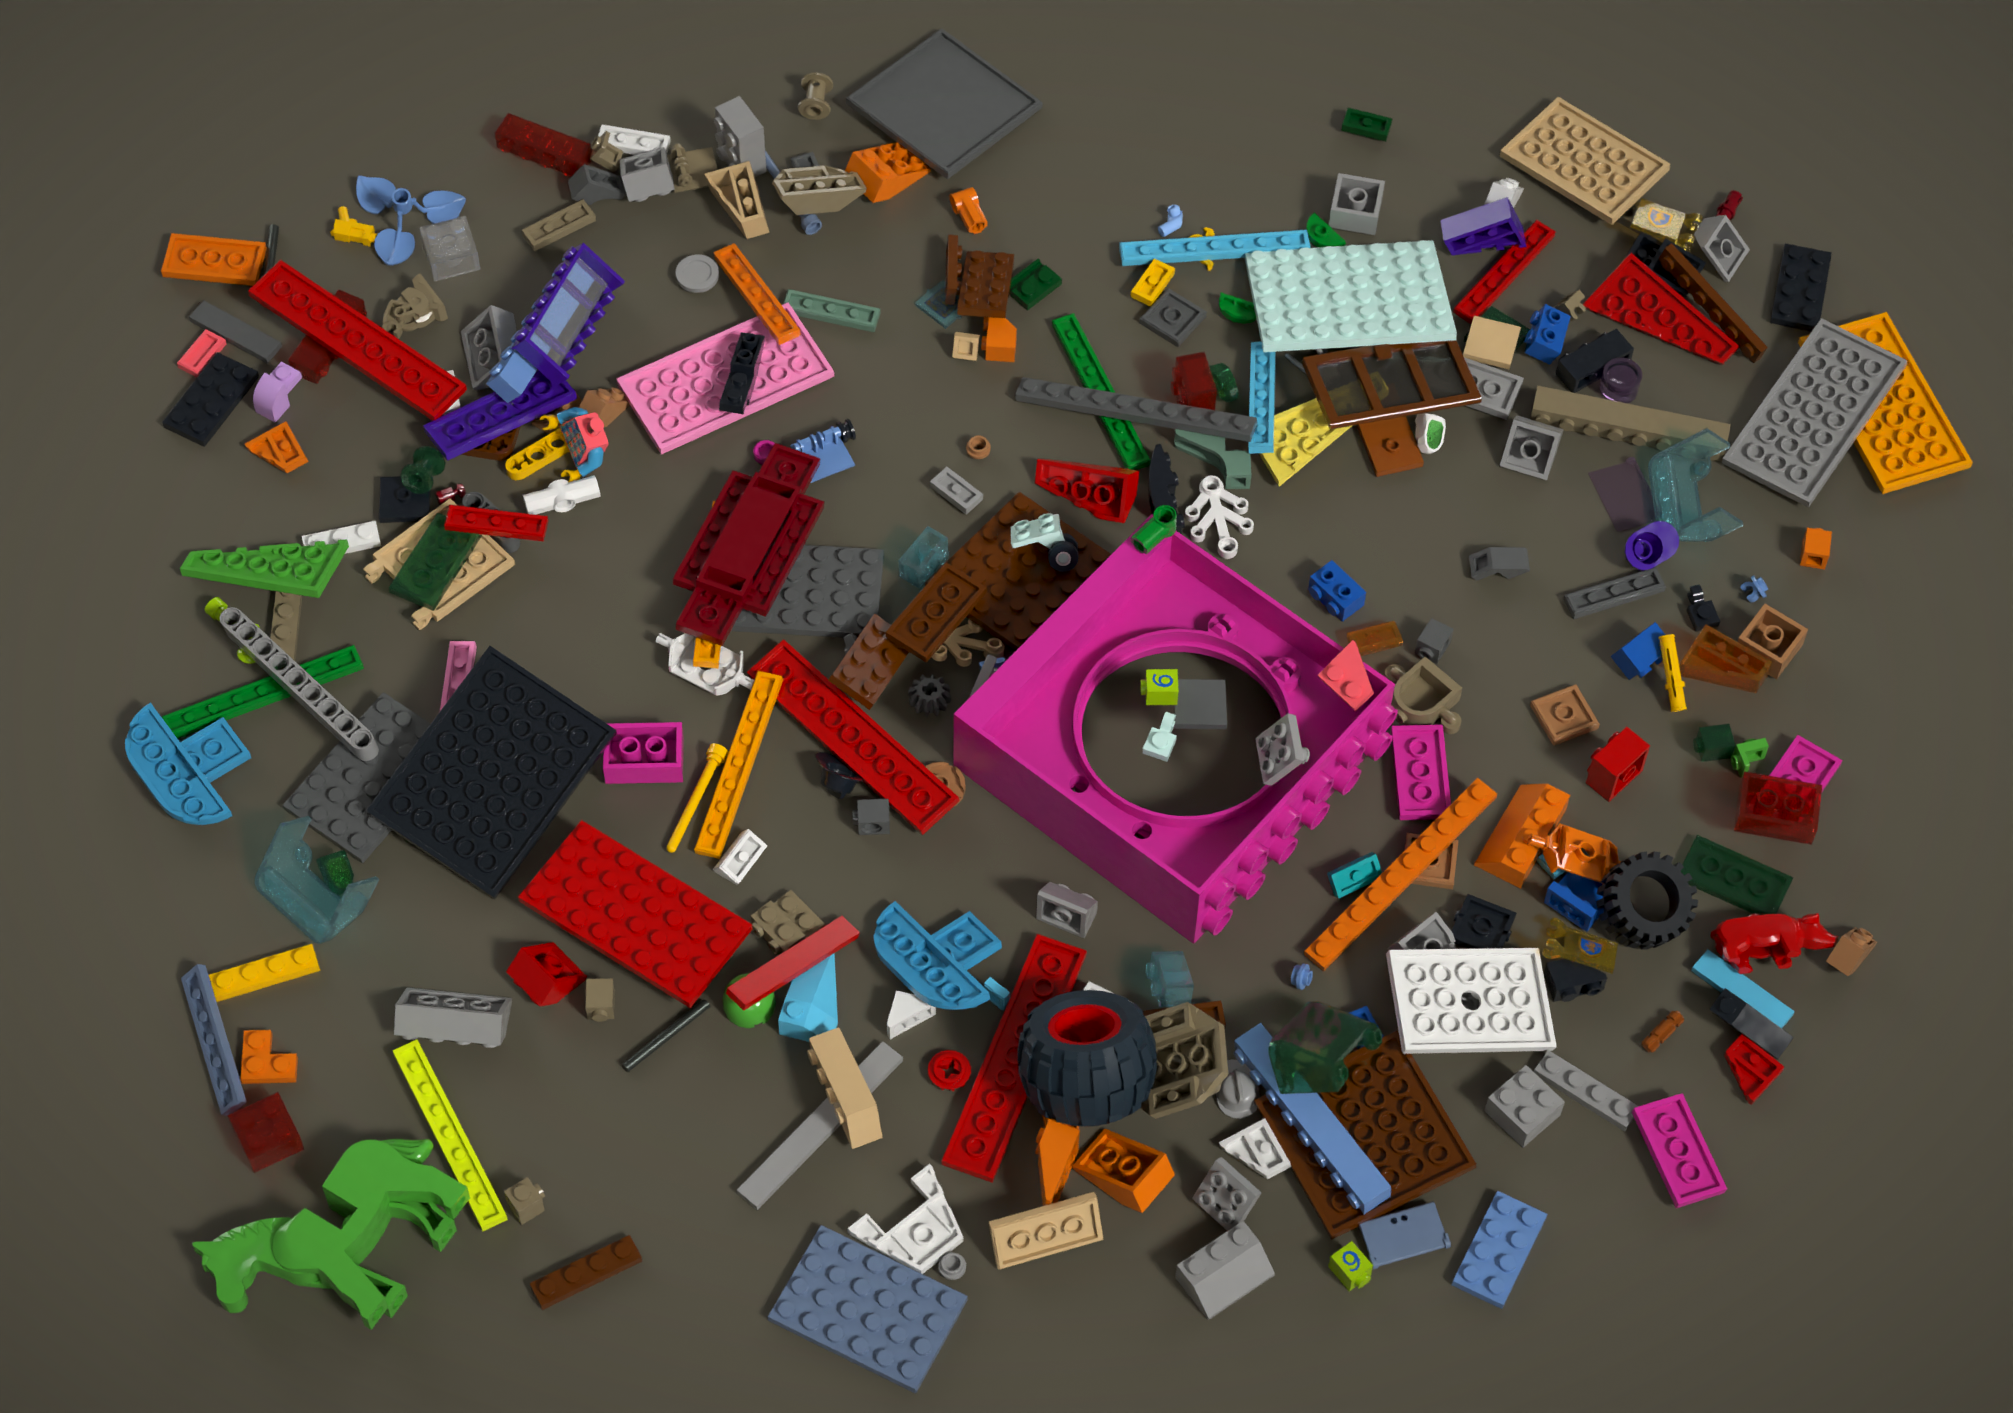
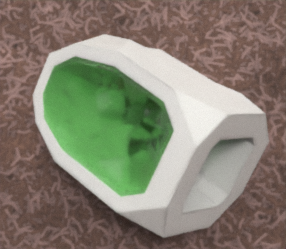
M1428 413L1417 414L1415 438L1419 450L1425 454L1438 451L1444 441L1445 419Z

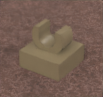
M1579 289L1566 295L1553 308L1570 315V321H1574L1578 318L1574 313V309L1578 314L1586 311L1584 305L1579 303L1585 296Z

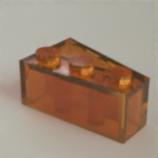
M1705 625L1680 662L1679 668L1682 677L1757 693L1770 673L1772 661L1714 628Z

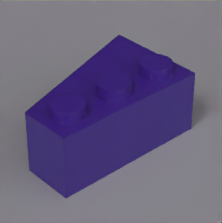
M1508 197L1440 220L1443 239L1451 255L1482 252L1483 248L1496 247V250H1504V246L1519 245V248L1526 247L1523 226Z

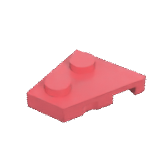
M1354 640L1318 674V677L1355 712L1374 694L1358 646Z

